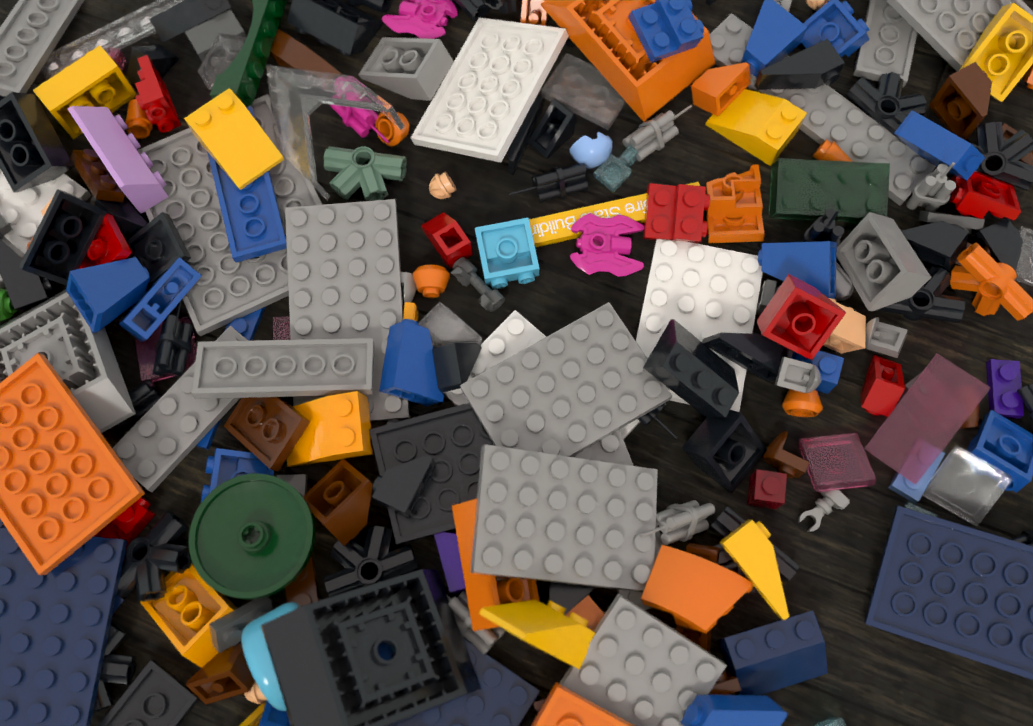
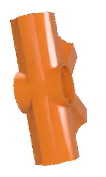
M977 242L960 253L957 260L962 266H955L951 271L950 285L952 289L977 292L972 302L976 313L982 316L995 315L1000 305H1002L1018 321L1026 318L1033 312V298L1015 281L1017 274L1010 265L997 263Z

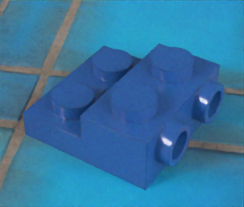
M656 0L654 4L633 10L628 17L651 63L695 48L704 37L703 23L699 19L695 20L691 12V0Z
M830 0L803 23L807 30L801 44L807 49L828 39L840 57L844 55L849 57L870 40L867 35L870 29L861 18L856 21L852 16L854 13L853 9L845 0L842 3L839 0Z
M990 410L984 416L978 434L970 441L963 460L970 464V468L975 473L987 474L997 480V484L1001 489L1006 491L1013 490L1017 493L1031 482L1033 477V434L995 411Z
M216 448L214 456H208L205 473L211 474L210 484L203 485L201 502L212 490L229 479L255 473L273 476L274 470L269 469L253 453Z

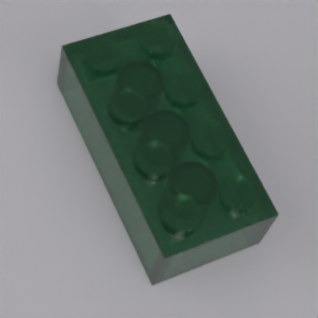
M779 158L771 165L769 218L817 220L830 208L836 211L840 210L834 221L861 222L869 212L887 217L890 163Z

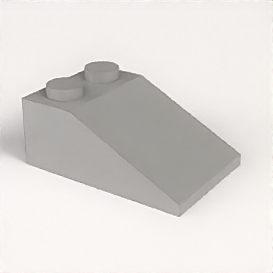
M382 37L359 73V76L363 80L407 98L431 101L454 61L440 39Z

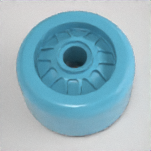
M294 602L285 603L251 621L244 627L241 634L244 655L259 689L269 703L280 711L287 710L261 625L301 607L298 603Z

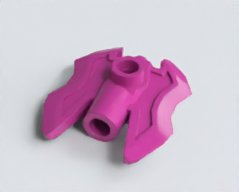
M406 0L400 4L399 15H384L382 21L397 33L408 32L420 39H435L446 34L445 29L442 28V26H446L448 23L446 16L455 18L457 16V9L451 0Z
M589 213L579 218L571 227L573 233H582L580 238L576 240V247L580 248L582 254H578V252L572 253L570 258L579 269L588 275L603 271L620 277L640 271L644 267L642 262L621 256L629 255L631 252V238L622 237V235L641 232L644 230V226L623 215H617L612 218H600Z

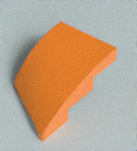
M759 164L752 165L749 171L739 175L733 172L724 178H717L706 183V194H710V205L707 210L708 243L764 241L765 233L762 220L763 205L760 192L761 177Z
M662 545L642 594L641 601L643 605L673 613L677 625L707 633L717 624L721 616L726 615L733 609V605L746 592L749 593L752 590L753 582L709 560Z

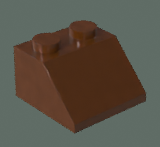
M974 62L950 75L929 104V107L950 132L967 140L988 113L992 81Z
M342 459L303 497L316 519L345 546L367 525L373 484L347 461Z

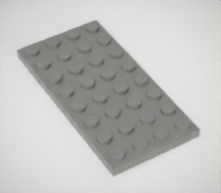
M396 200L286 207L291 340L373 338V395H365L368 397L370 422L388 421V419H410L408 400L379 392L390 326L402 322L404 316ZM293 396V406L326 396Z

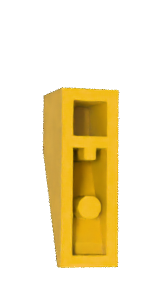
M747 520L719 543L748 580L753 582V586L775 614L782 620H785L789 617L774 548L768 540L771 534L760 521L755 524L753 520Z

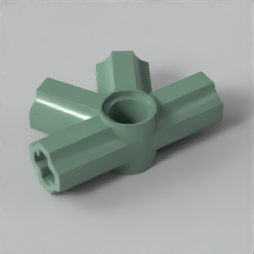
M329 146L324 153L325 170L339 172L329 184L339 196L347 200L360 186L366 201L384 200L388 196V192L383 178L402 181L407 171L406 157L375 153L366 146L358 147L355 150Z

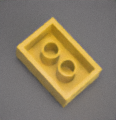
M100 45L33 90L73 139L83 132L68 111L69 107H108L111 113H113L137 95L117 64Z

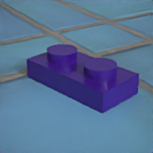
M990 359L986 362L989 411L993 410L1005 418L1019 419L1023 417V400L1017 390L1022 388L1020 361Z

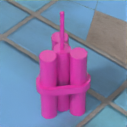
M341 84L337 85L334 89L337 99H334L330 106L343 118V123L347 127H352L362 138L368 135L370 129H373L389 143L374 127L379 115L372 110V105L368 101L361 99L352 89L347 90Z

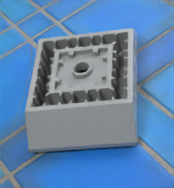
M66 289L0 326V383L34 355L40 353L45 355V357L48 356L47 360L101 433L136 414L105 327L93 333Z

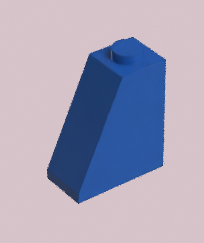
M764 0L741 63L746 62L750 64V74L757 78L760 70L783 60L801 44L807 27L774 0Z
M914 111L908 114L894 133L912 151L937 167L939 164H946L949 167L954 162L955 164L949 173L966 181L985 159L971 143Z
M837 242L762 243V250H759L758 263L759 266H762V272L782 281L790 274L815 287L826 297L836 299Z
M136 257L70 271L66 291L94 333L100 331L143 297L150 281L148 270L142 267Z
M404 319L402 322L390 326L379 392L424 406L443 402L444 395L438 388L432 351L433 345L428 328L419 326L417 321L411 319Z
M697 695L692 704L686 709L680 723L683 726H781L788 713L768 696Z

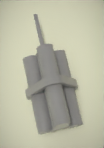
M689 105L677 115H674L669 110L665 114L660 113L652 120L641 123L639 129L622 140L624 146L634 152V156L638 161L643 160L655 150L663 149L666 142L679 134L673 120L690 109L692 105Z
M952 162L949 167L946 164H939L934 172L929 173L914 188L913 195L906 204L907 207L911 210L916 209L917 206L925 207V211L935 212L941 205L946 204L950 199V194L956 188L954 181H947L946 174L955 163Z
M696 500L681 505H669L666 510L656 513V526L659 525V528L642 533L639 536L643 537L661 530L663 534H661L660 538L664 545L679 540L685 542L690 540L693 535L708 530L709 524L706 518L715 513V507L711 503L699 506Z
M464 590L458 597L453 599L447 595L450 601L448 603L449 607L453 611L462 638L465 637L485 655L506 630L502 627L473 631L466 591Z

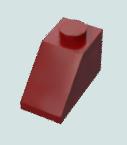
M873 355L861 392V407L870 414L876 416L884 415L890 418L905 390L902 366L899 363Z

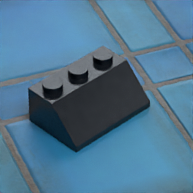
M292 0L287 23L296 27V31L306 35L311 34L317 38L316 40L319 43L332 45L338 48L337 51L346 56L362 53L383 25L382 20L342 0Z
M11 92L0 100V168L14 193L55 180L74 167L36 94Z
M57 189L18 268L67 286L69 272L80 268L107 211L70 193Z
M671 319L643 368L703 416L726 417L739 394L735 369L675 319Z

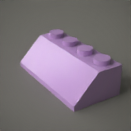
M71 106L68 108V111L119 188L140 213L145 212L169 197L163 189L167 185L158 171L152 173L150 168L154 166L145 152L141 154L138 152L137 149L141 146L132 133L128 135L125 133L124 130L128 129V126L119 114L114 116L108 107Z

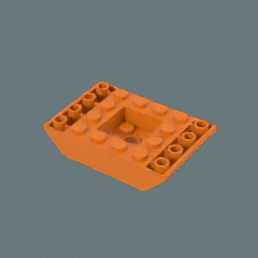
M544 0L541 3L544 10L560 28L567 30L569 38L643 122L715 64L709 31L705 26L704 37L695 48L652 63L650 62L628 16L631 11L654 4L656 0Z

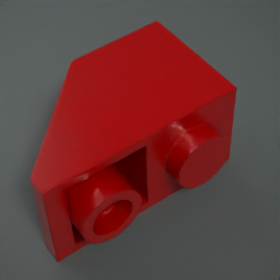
M444 212L421 225V229L449 269L461 257L467 259L472 256L470 240L456 220Z

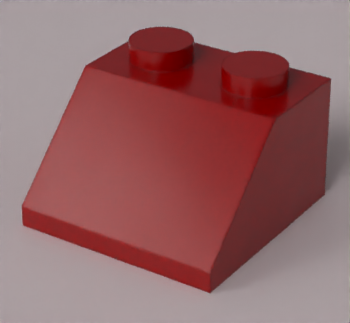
M788 274L758 318L757 323L763 336L813 360L846 312L815 287Z

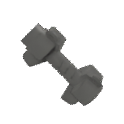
M461 257L454 263L452 267L454 270L451 274L463 286L467 287L470 283L481 294L478 300L486 311L493 312L504 303L505 297L497 289L492 291L476 274L477 268L470 260Z

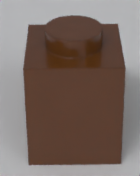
M242 643L218 653L187 681L186 686L205 704L251 691L255 679L247 664Z

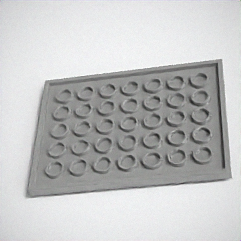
M268 94L255 99L252 108L257 123L284 158L282 162L269 171L286 233V207L322 205ZM190 128L138 150L140 154L145 152L154 166L150 168L152 173L158 171L167 184L163 189L169 196L145 211L149 222L161 212L169 214L191 256V259L186 263L202 275L182 298L196 332L200 336L231 323L236 318H242L289 296L287 249L237 263L233 260L208 153Z

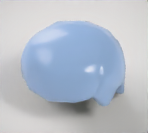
M597 132L596 139L583 136L572 145L570 154L578 165L584 163L586 169H592L602 165L610 157L612 140L609 136H605L600 132Z

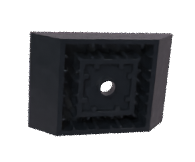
M417 570L310 603L261 625L291 726H390L481 689L453 611L449 607V600L438 570ZM379 643L387 644L392 651L390 660H383L378 655L377 648Z

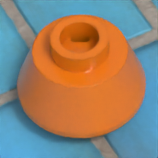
M384 110L379 114L376 120V129L389 143L377 134L379 139L388 146L398 145L409 133L408 120L403 114L391 110Z
M423 265L418 267L412 276L418 292L423 293V296L426 298H436L445 291L450 273L442 266Z
M789 389L782 403V408L787 414L797 417H815L823 410L818 391L816 390L810 393H803Z

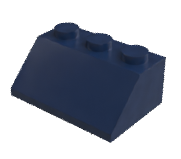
M813 610L718 639L729 672L738 678L741 691L736 692L737 695L759 696L828 674L825 640Z

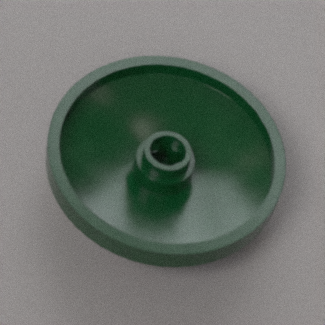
M257 473L234 477L212 490L196 510L189 532V552L197 573L214 590L239 599L264 598L289 586L306 567L315 543L313 514L301 493L278 477Z

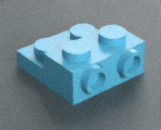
M529 218L475 227L485 284L491 285L493 289H500L506 287L509 281L518 280L520 284L533 282L535 276H539V264Z

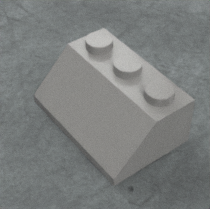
M869 212L837 247V258L846 274L852 280V284L868 311H875L912 297L931 278L895 221L889 217Z

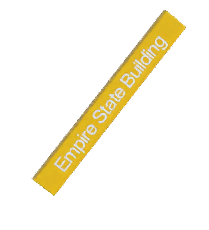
M694 182V183L686 184V185L700 186L699 182ZM647 193L529 219L534 245L539 247L579 238L582 233H573L571 227L579 218L589 213L600 218H612L617 215H623L639 223H644Z

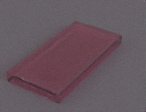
M936 354L864 449L916 485L990 390V387L939 354Z

